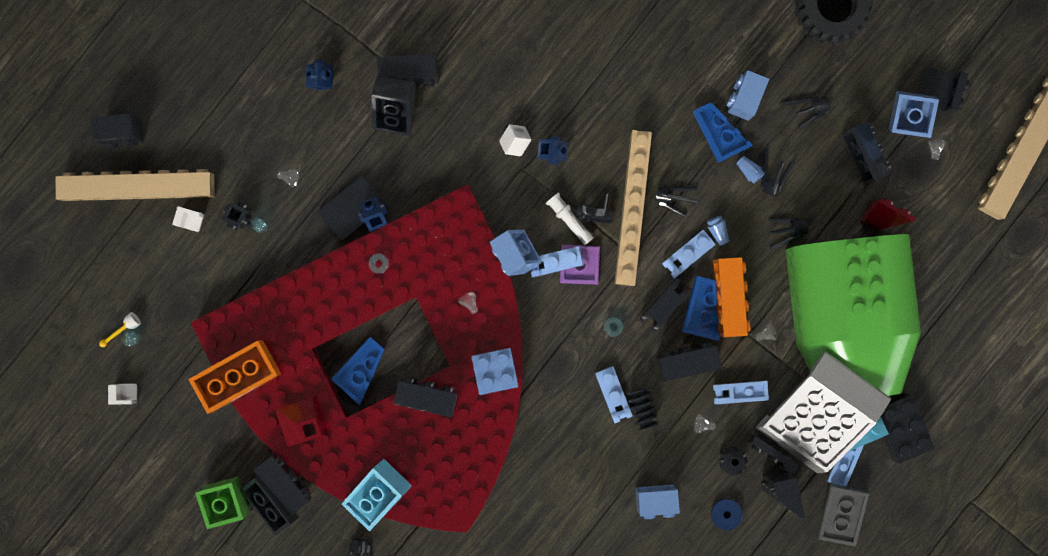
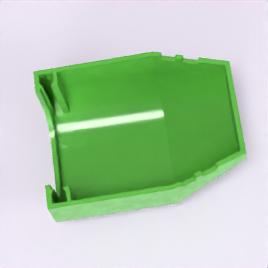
M898 234L828 241L786 249L796 345L799 351H801L805 365L808 366L810 373L813 364L826 351L886 395L902 393L921 334L910 235Z

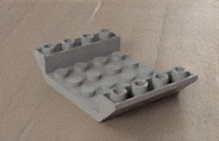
M825 351L813 364L811 373L771 416L766 415L755 429L815 472L826 473L877 423L889 404L891 397Z

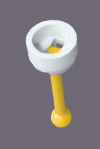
M129 313L124 318V325L105 340H101L99 345L106 347L107 343L124 329L138 327L141 324L140 319L134 313Z

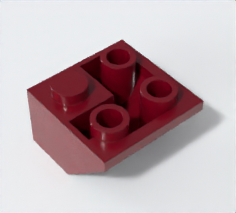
M883 198L870 202L860 222L878 231L912 222L915 217L910 215L911 212L902 207L899 209L893 206L894 202Z
M313 397L276 409L288 447L325 435Z

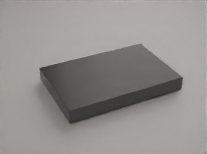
M830 483L817 538L856 547L869 491Z

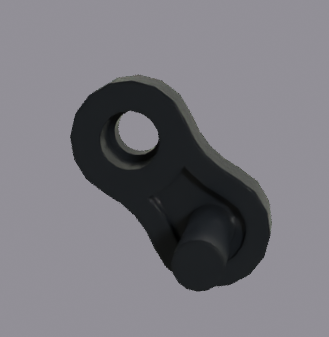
M604 194L602 209L578 206L576 216L582 222H590L592 220L606 224L613 223L615 214L610 211L612 195Z

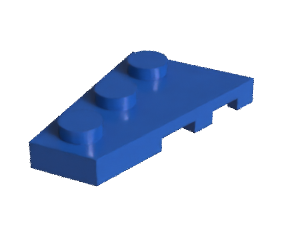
M708 103L693 111L718 163L753 146L743 138L741 132L734 128L712 103Z
M695 276L682 332L720 341L715 280Z
M370 337L331 380L357 404L361 405L385 349Z

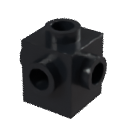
M239 201L237 204L230 202L223 210L222 220L226 221V225L235 230L237 228L244 229L252 220V212L247 210L249 206ZM241 213L239 219H237V214Z
M732 446L725 448L723 452H719L721 457L718 458L721 470L724 469L727 474L730 473L731 476L742 473V470L746 469L745 464L748 463L746 453L742 452L741 449ZM733 459H737L738 463L732 465L731 462Z

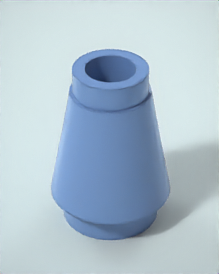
M745 156L736 163L747 180L753 184L759 181L765 174L762 171V167Z
M716 216L707 221V228L719 245H724L730 241L725 219H722L721 216Z

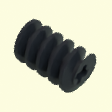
M648 388L636 389L627 393V395L634 397L629 400V403H635L631 410L637 411L632 417L639 419L634 423V425L640 426L638 430L659 425L658 421H653L657 414L651 413L656 408L655 406H650L654 399L647 398L652 395V391L646 390Z

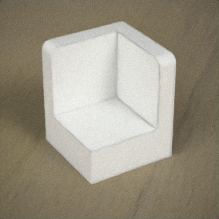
M509 124L500 139V144L505 154L522 156L531 142V137L526 127Z
M178 206L172 225L199 232L205 214Z
M137 384L108 385V404L137 403Z

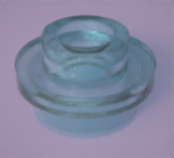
M256 217L250 221L253 224L252 228L260 234L262 231H268L269 225L260 218Z
M375 254L369 260V267L375 273H383L388 268V259L382 254ZM377 260L382 261L381 267L376 266L375 263Z
M609 318L604 324V330L609 336H618L623 331V323L618 318ZM612 323H615L617 325V329L615 331H612L610 329V325Z
M136 331L124 333L125 336L121 337V341L124 342L125 346H131L140 343L141 334H137Z

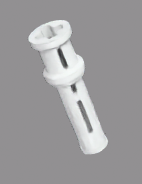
M559 192L545 203L550 205L556 212L557 218H562L583 245H586L594 238L570 211L571 206L566 205L560 198Z

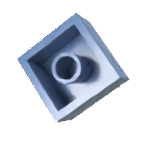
M748 70L744 75L741 74L733 87L736 91L733 92L726 106L729 107L727 112L749 121L756 114L769 79Z
M896 91L889 130L893 133L931 138L939 99L935 96Z
M524 229L507 230L490 242L492 252L498 257L502 270L508 276L525 274L542 263Z
M511 348L471 356L479 395L518 387Z
M674 485L635 487L637 511L640 517L644 516V519H654L655 515H663L665 518L675 517V514H680L678 489Z

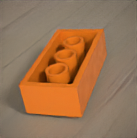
M742 257L713 260L719 337L748 336L747 331H750V321L746 319V312H749L748 300H745L747 281H744L743 273H746L745 261L742 262Z
M258 340L188 380L205 411L209 414L281 375V372L264 341Z

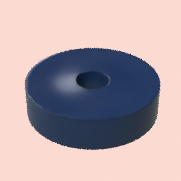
M727 498L720 499L712 506L711 519L718 528L732 530L741 523L742 510L735 501ZM725 511H729L730 513L729 517L727 518L723 516Z

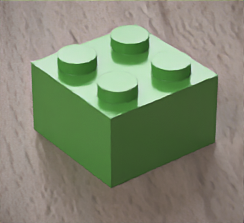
M239 477L202 486L195 492L207 529L243 520L250 513L246 498L240 491L242 486Z

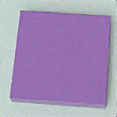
M561 245V250L577 247L579 245ZM580 246L584 265L560 271V283L598 285L600 246Z

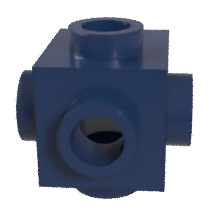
M316 60L314 64L306 65V88L316 90L333 89L334 73L332 65H327L326 61Z
M550 136L549 139H539L537 159L547 160V164L559 165L560 161H567L569 142L561 141V137Z
M377 197L359 203L361 212H358L361 222L366 223L369 231L388 224L385 214L388 213L384 203L379 202Z

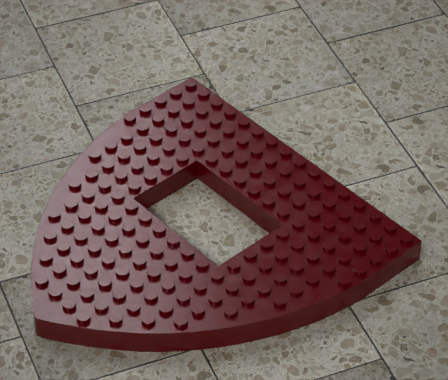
M468 185L190 322L212 366L258 340L264 341L281 375L231 403L254 433L274 453L276 452L277 455L283 456L287 465L302 477L330 495L345 501L368 473L385 459L412 486L383 518L435 530L465 533L471 529L497 481L511 444L520 403L523 362L520 318L511 277L504 273L500 260L492 252L490 242L495 238ZM417 298L450 365L419 381V383H423L426 380L437 383L436 386L441 388L444 385L456 387L455 391H459L453 417L394 405L395 394L349 416L319 357L316 347ZM511 348L518 387L479 395L471 356ZM313 397L325 435L288 447L276 409Z

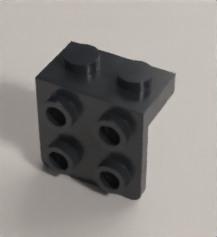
M927 67L923 70L917 94L935 96L939 99L937 110L952 114L958 111V109L960 110L963 105L964 98L962 96L969 85V80H967L969 73L961 71L954 75Z

